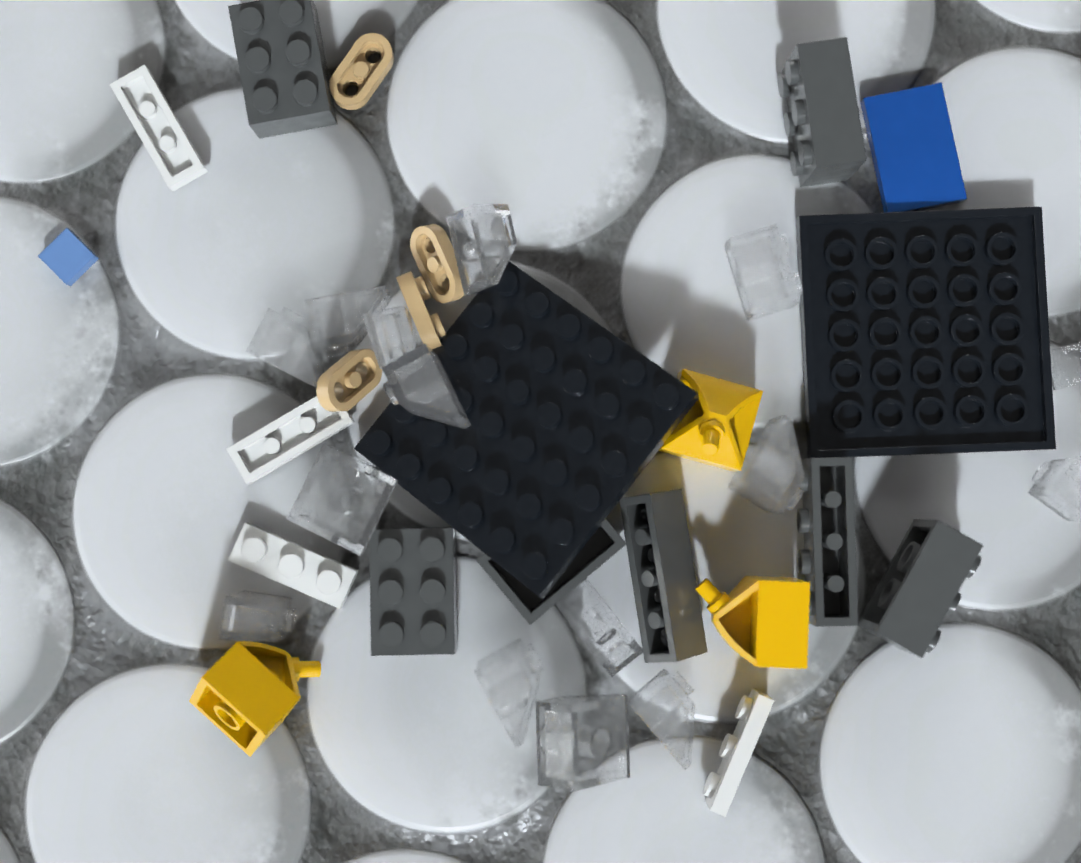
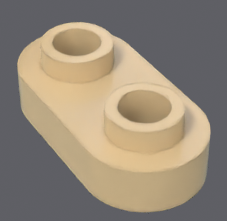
M367 33L359 37L331 76L329 82L330 93L340 107L347 110H356L363 107L390 71L394 62V53L391 44L384 36L377 33ZM372 53H378L381 55V58L376 63H370L367 61L368 56ZM350 85H355L358 87V92L355 95L348 96L345 94L346 88Z
M437 224L417 227L411 235L410 248L429 293L439 303H448L461 299L466 292L467 280L446 231Z
M411 271L396 277L426 351L428 352L442 346L440 338L446 336V332L438 313L430 315L424 301L430 299L431 296L423 277L414 278Z
M370 349L352 350L320 376L316 387L320 405L330 412L348 411L354 407L381 380L382 364L378 355Z

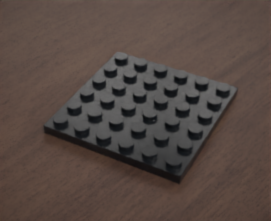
M1042 207L799 216L796 219L808 458L1056 449Z
M504 259L448 329L446 336L441 338L442 346L433 349L354 449L543 599L696 403L699 396L693 389L510 261Z

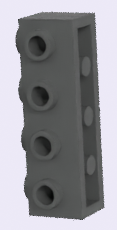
M853 457L801 459V467H797L795 473L797 492H802L803 508H798L796 517L798 532L803 533L804 549L798 551V569L800 574H805V581L810 582L809 624L816 627L858 626Z
M682 489L621 498L619 503L645 663L678 662L707 653L699 594L695 590L697 582Z

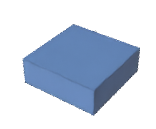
M68 228L38 255L69 286H72L99 259Z

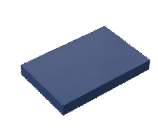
M942 82L865 97L860 101L884 213L920 211L961 203L967 199Z

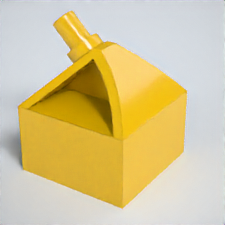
M682 369L677 374V379L697 392L699 399L658 451L732 472L741 471L763 391Z
M745 575L729 594L725 591L720 593L708 578L696 586L695 590L709 604L707 609L711 612V621L722 639L755 667L807 669L810 582L791 577Z
M237 641L201 677L189 702L251 757L285 720L301 697L297 684L299 679L320 677L321 663L320 661H300L299 657H291L287 651L275 646L251 641Z

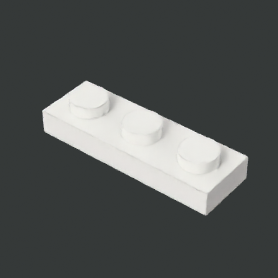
M145 65L109 84L169 189L175 191L208 172L153 75Z
M317 396L226 450L246 484H252L355 422L348 411L330 412L325 410L320 405Z
M248 522L244 523L228 561L339 609L343 608L359 571Z
M752 688L749 697L744 695L741 698L735 713V718L739 719L733 735L728 733L725 736L719 751V756L723 758L717 773L712 771L709 774L703 789V795L707 796L705 802L710 811L724 817L727 815L775 701L769 695Z

